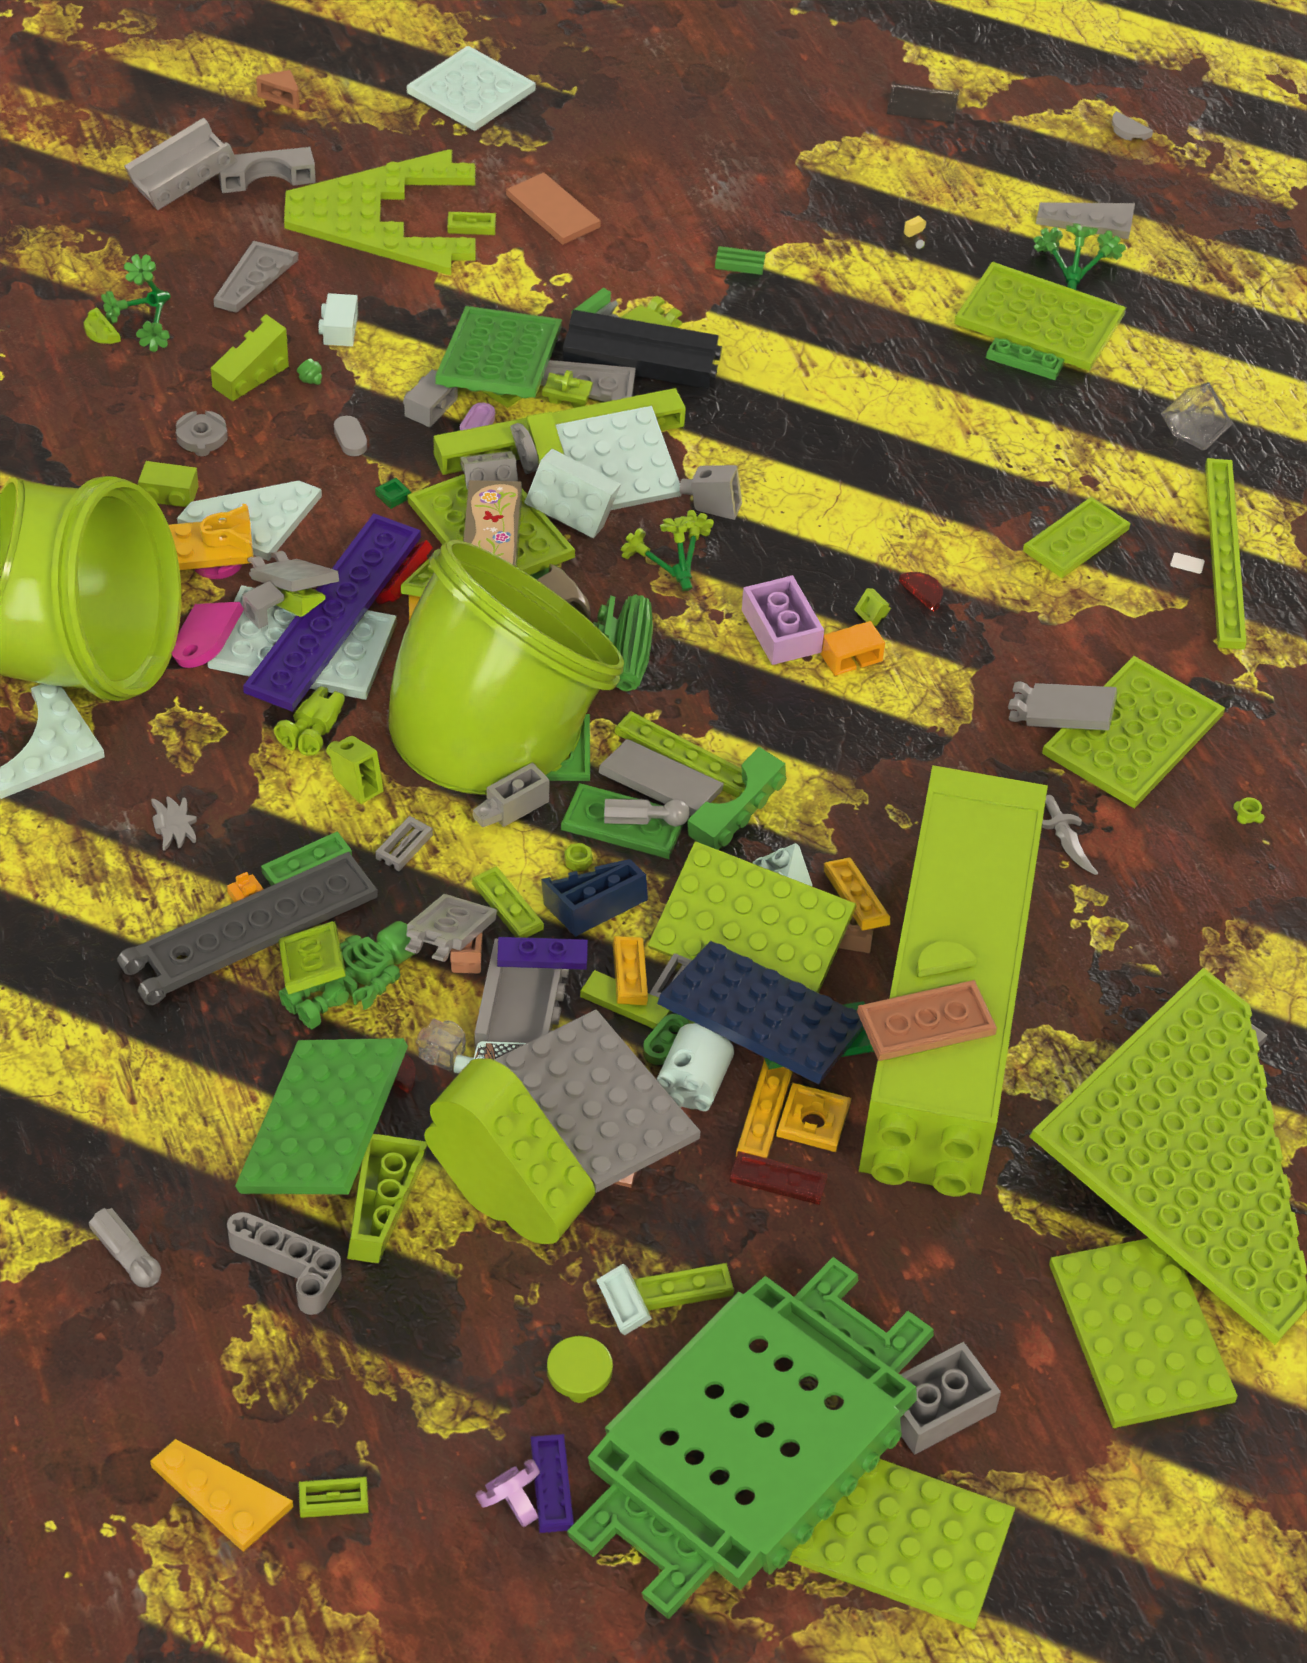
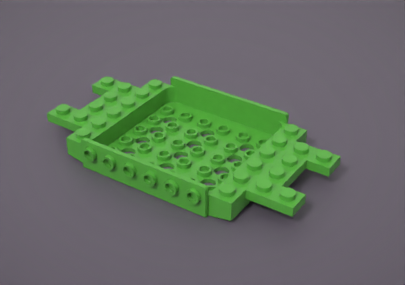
M834 1257L828 1261L795 1297L766 1276L745 1294L738 1292L605 1427L607 1435L588 1456L591 1471L608 1483L610 1487L567 1531L568 1536L594 1557L617 1533L659 1567L662 1572L642 1592L644 1600L667 1619L683 1605L714 1570L741 1591L762 1567L769 1575L776 1568H783L789 1561L791 1552L799 1543L801 1545L805 1544L810 1539L814 1527L822 1519L827 1520L836 1508V1503L844 1495L849 1496L855 1490L859 1478L865 1472H871L877 1466L883 1452L887 1448L892 1449L901 1438L900 1418L917 1400V1390L915 1385L898 1373L934 1336L933 1328L907 1311L887 1333L841 1300L858 1282V1274ZM756 1339H763L768 1343V1348L762 1353H754L749 1348L750 1343ZM780 1358H789L793 1362V1366L789 1371L780 1372L775 1369V1362ZM811 1376L816 1378L819 1383L814 1390L805 1391L799 1386L801 1379ZM717 1384L724 1388L723 1395L717 1399L708 1398L705 1395V1391L710 1385ZM836 1395L844 1400V1404L838 1410H830L825 1406V1400L830 1396ZM738 1403L748 1406L749 1412L743 1418H735L730 1414L732 1406ZM761 1423H770L774 1427V1432L771 1436L762 1438L755 1433L756 1427ZM666 1431H675L679 1434L678 1442L671 1446L662 1444L660 1437ZM787 1442H794L800 1447V1451L794 1457H786L780 1452L782 1445ZM692 1450L701 1451L704 1454L703 1461L698 1465L688 1464L685 1461V1456L688 1452ZM716 1470H725L730 1477L725 1484L715 1485L710 1481L711 1474ZM741 1490H750L755 1494L754 1501L748 1505L737 1503L735 1497Z

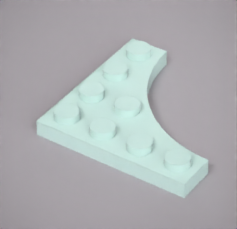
M40 684L31 688L32 697L38 708L37 725L31 739L23 750L8 763L0 767V799L105 757L103 748L62 686Z

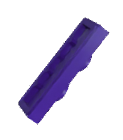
M498 937L497 967L587 970L588 940Z
M564 1434L532 1436V1459L540 1470V1473L534 1478L539 1533L568 1531L573 1526V1515Z

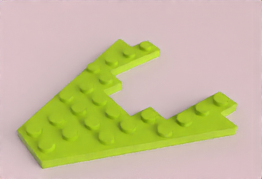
M445 150L398 163L389 162L386 166L286 191L284 227L291 231L451 275V261H475V238L404 237V222H380L381 199L405 200V185L475 186V163H452V150Z

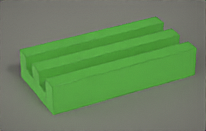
M718 246L715 269L762 275L766 252Z

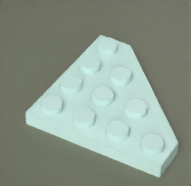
M294 481L193 501L178 516L177 521L178 524L202 522L209 515L229 512L241 507L242 504H247L251 523L253 555L261 556L262 559L269 561L271 553L276 552L322 497V492L320 488L302 481Z

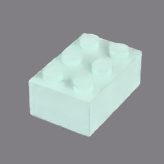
M551 449L541 459L524 503L594 538L605 525L621 483Z

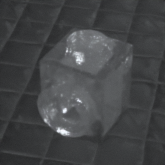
M434 1018L427 1028L423 1027L417 1037L419 1058L430 1065H437L450 1072L454 1068L456 1056L463 1055L466 1051L465 1032L458 1024L449 1020L441 1022Z

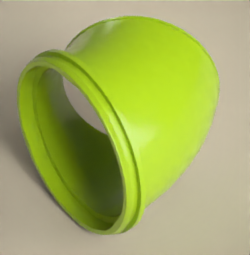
M103 476L93 478L80 488L46 485L11 477L0 491V675L41 684L85 688L96 697L108 701L127 700L149 690L161 678L172 657L181 615V578L178 556L171 530L160 507L142 487L118 477Z
M450 540L444 543L440 549L435 550L429 558L434 574L413 611L402 639L390 690L389 731L393 744L402 759L427 780L451 790L487 795L488 786L532 762L545 775L551 771L559 770L562 767L560 764L569 759L570 753L574 752L580 739L585 715L599 690H613L619 683V675L623 673L624 660L614 644L589 619L544 584L485 549L464 541Z

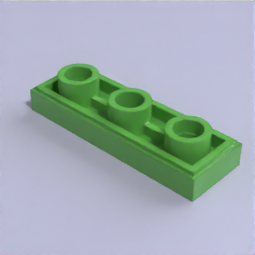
M999 338L993 340L986 355V359L1052 380H1056L1064 364V359L1056 357L1054 354L1043 353L1029 346H1021Z

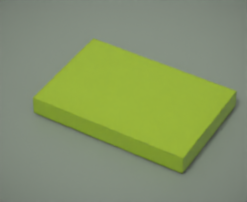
M335 921L280 938L279 947L284 982L288 995L346 976Z

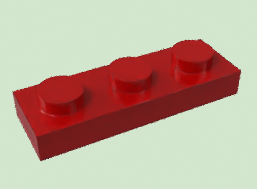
M427 540L416 544L375 599L379 605L387 601L394 602L402 596L401 584L428 560L427 555L433 547Z

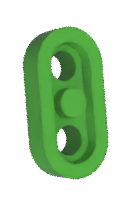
M669 1014L659 1022L643 1044V1056L649 1063L654 1065L664 1064L677 1034H672L671 1032L678 1033L681 1027L690 1024L687 1018L679 1014Z

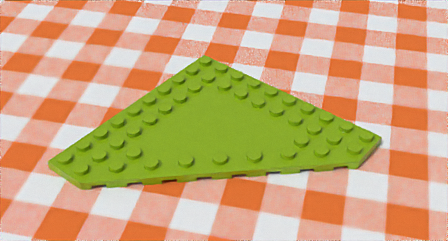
M1203 967L1032 1131L1029 1137L1276 1345L1307 1310V1282L1305 1277L1307 1275V1267L1304 1253L1300 1251L1297 1240L1299 1230L1295 1212H1291L1289 1202L1291 1193L1287 1175L1283 1174L1281 1161L1283 1156L1279 1137H1275L1273 1128L1275 1123L1271 1101L1267 1100L1265 1091L1267 1087L1263 1065L1259 1063L1258 1052L1260 1049L1256 1031L1252 1030L1250 1021L1252 1016L1251 1007Z

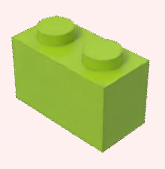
M146 461L138 485L146 490L158 504L187 507L194 501L199 487L197 468Z

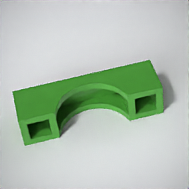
M758 747L741 765L742 781L746 786L744 792L735 800L727 803L705 802L687 820L689 837L717 850L722 846L728 845L733 834L740 827L743 828L748 824L751 815L757 809H762L766 805L769 797L775 790L779 791L784 786L787 779L785 763L761 747Z

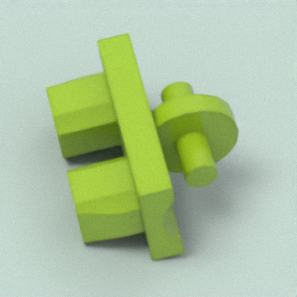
M566 370L564 376L549 372L547 382L542 390V396L548 397L550 403L559 404L562 401L571 402L573 408L582 407L588 401L593 388V382L573 378V372Z

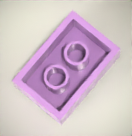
M793 575L743 588L741 610L772 665L822 653L824 629Z

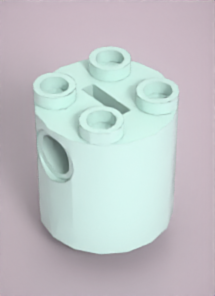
M697 1023L686 1024L678 1031L656 1080L680 1108L685 1107L708 1111L734 1055L733 1045L729 1039Z

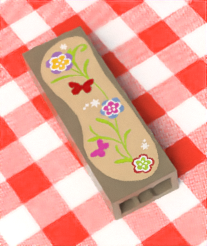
M469 480L464 542L485 549L516 567L522 507L521 481Z

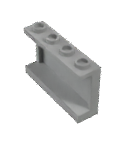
M202 118L126 164L125 169L132 184L159 210L230 167L237 160L231 146L227 142L223 144L213 134L208 121Z
M495 938L475 1028V1051L477 1044L481 1041L529 1043L551 1032L553 1024H559L561 1007H557V1002L564 999L565 983H561L562 977L568 978L569 969L497 967L498 939Z

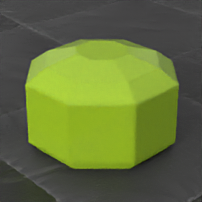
M583 843L571 844L564 852L566 867L573 871H585L592 864L591 848Z

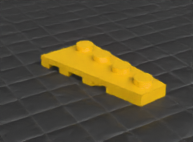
M176 1439L150 1461L151 1467L243 1552L293 1508V1501Z

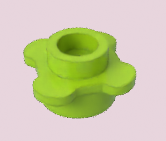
M1248 797L1234 804L1233 808L1237 811V821L1239 823H1262L1265 817L1261 814L1262 805L1257 799Z

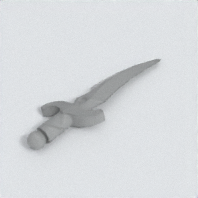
M1046 795L1045 804L1052 819L1043 820L1042 828L1055 829V835L1061 839V845L1071 859L1083 869L1097 875V870L1091 865L1084 854L1077 833L1068 825L1076 824L1080 826L1082 820L1072 814H1062L1054 797Z

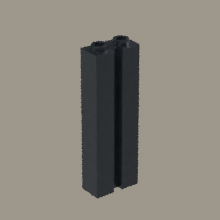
M573 309L569 330L563 346V361L635 368V376L709 389L711 379H716L718 365L714 363L715 360L720 361L722 346H718L719 335Z

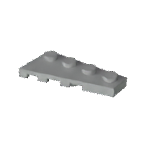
M1040 202L1036 224L1066 229V225L1073 226V223L1081 224V227L1098 228L1096 233L1098 235H1104L1107 230H1110L1113 237L1118 236L1119 238L1129 240L1135 203Z
M253 241L215 296L214 307L237 313L297 262L298 252Z
M549 360L540 384L545 386L549 372L564 376L566 370L573 372V378L593 382L589 398L608 402L632 397L635 368Z

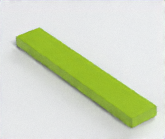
M632 711L615 727L616 735L629 739L724 783L722 790L736 798L746 788L742 781L741 768Z

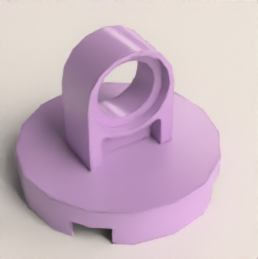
M533 1459L525 1461L524 1465L526 1468L520 1472L515 1466L485 1485L488 1490L487 1493L482 1490L478 1491L475 1496L481 1506L487 1507L505 1498L523 1527L538 1519L535 1509L522 1489L540 1473Z

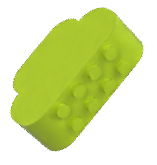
M487 1058L471 1060L431 1105L430 1115L433 1122L424 1134L425 1141L431 1152L473 1207L492 1219L506 1221L513 1230L527 1240L538 1244L556 1243L595 1196L594 1184L520 1079L503 1064Z

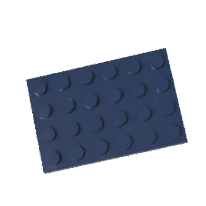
M710 941L660 994L657 1003L817 1084L822 1082L864 1030L857 1010L847 1008L833 1001L830 997L821 995L807 988L802 983L794 982L780 975L777 971L755 963L752 959L741 956L727 949L724 945Z

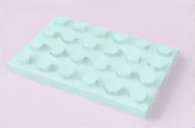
M241 585L234 602H240L243 607L242 594L254 588ZM274 605L267 609L268 625L258 629L243 611L220 653L208 662V668L251 676L296 615ZM367 610L310 689L316 690L323 686L328 688L330 693L337 691L345 696L366 700L397 624V617Z

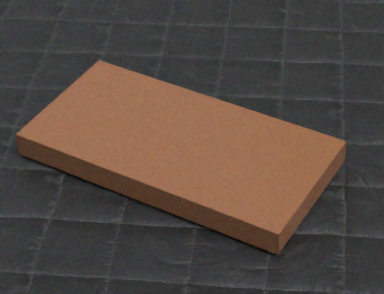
M544 172L506 189V196L562 245L601 227V221Z
M975 980L859 1005L857 1010L878 1061L996 1034L997 1030Z

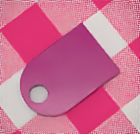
M240 602L195 604L178 633L176 644L172 651L176 662L182 667L193 668L201 666L216 657L224 647L244 611Z

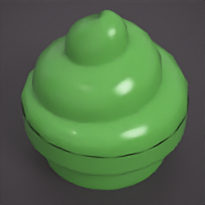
M312 358L307 359L297 369L299 379L308 384H321V365L318 361L314 362Z

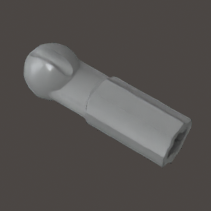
M605 799L604 823L648 824L654 818L664 819L666 823L676 827L683 825L689 819V807L679 799L670 800L664 806H652L649 800Z
M103 1208L95 1213L93 1219L89 1222L90 1229L129 1273L132 1282L144 1288L155 1285L161 1276V1267L158 1261L147 1253L136 1236L112 1208Z

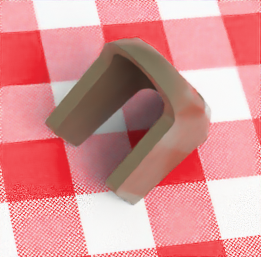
M550 564L549 573L537 580L590 620L591 609L588 599L580 591L576 583L560 567Z

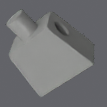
M700 466L697 468L693 479L683 478L681 480L680 493L693 495L694 507L697 511L735 520L742 505L738 466Z

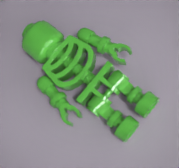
M402 921L392 923L377 934V942H374L369 937L361 938L359 935L345 938V941L340 943L346 976L289 995L286 987L279 991L282 1005L294 1015L298 1013L299 1019L311 1030L320 1025V1013L327 1012L328 1007L340 1006L346 1003L349 994L353 997L354 1005H357L362 1000L363 1010L368 1009L374 1003L376 996L382 995L386 991L387 985L395 983L400 978V969L396 965L403 963L416 954L405 950V947L411 940V937L406 935L407 924ZM357 982L367 986L358 989ZM318 991L324 992L322 996L318 995L315 998H313V1002L309 999H306L311 995V993Z

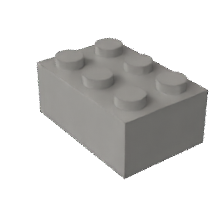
M964 1342L900 1374L915 1385L917 1390V1400L900 1418L901 1437L914 1455L996 1412L1001 1391Z

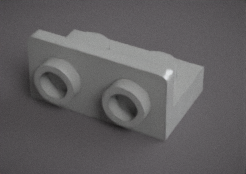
M512 451L460 457L467 489L469 480L518 481L516 458Z

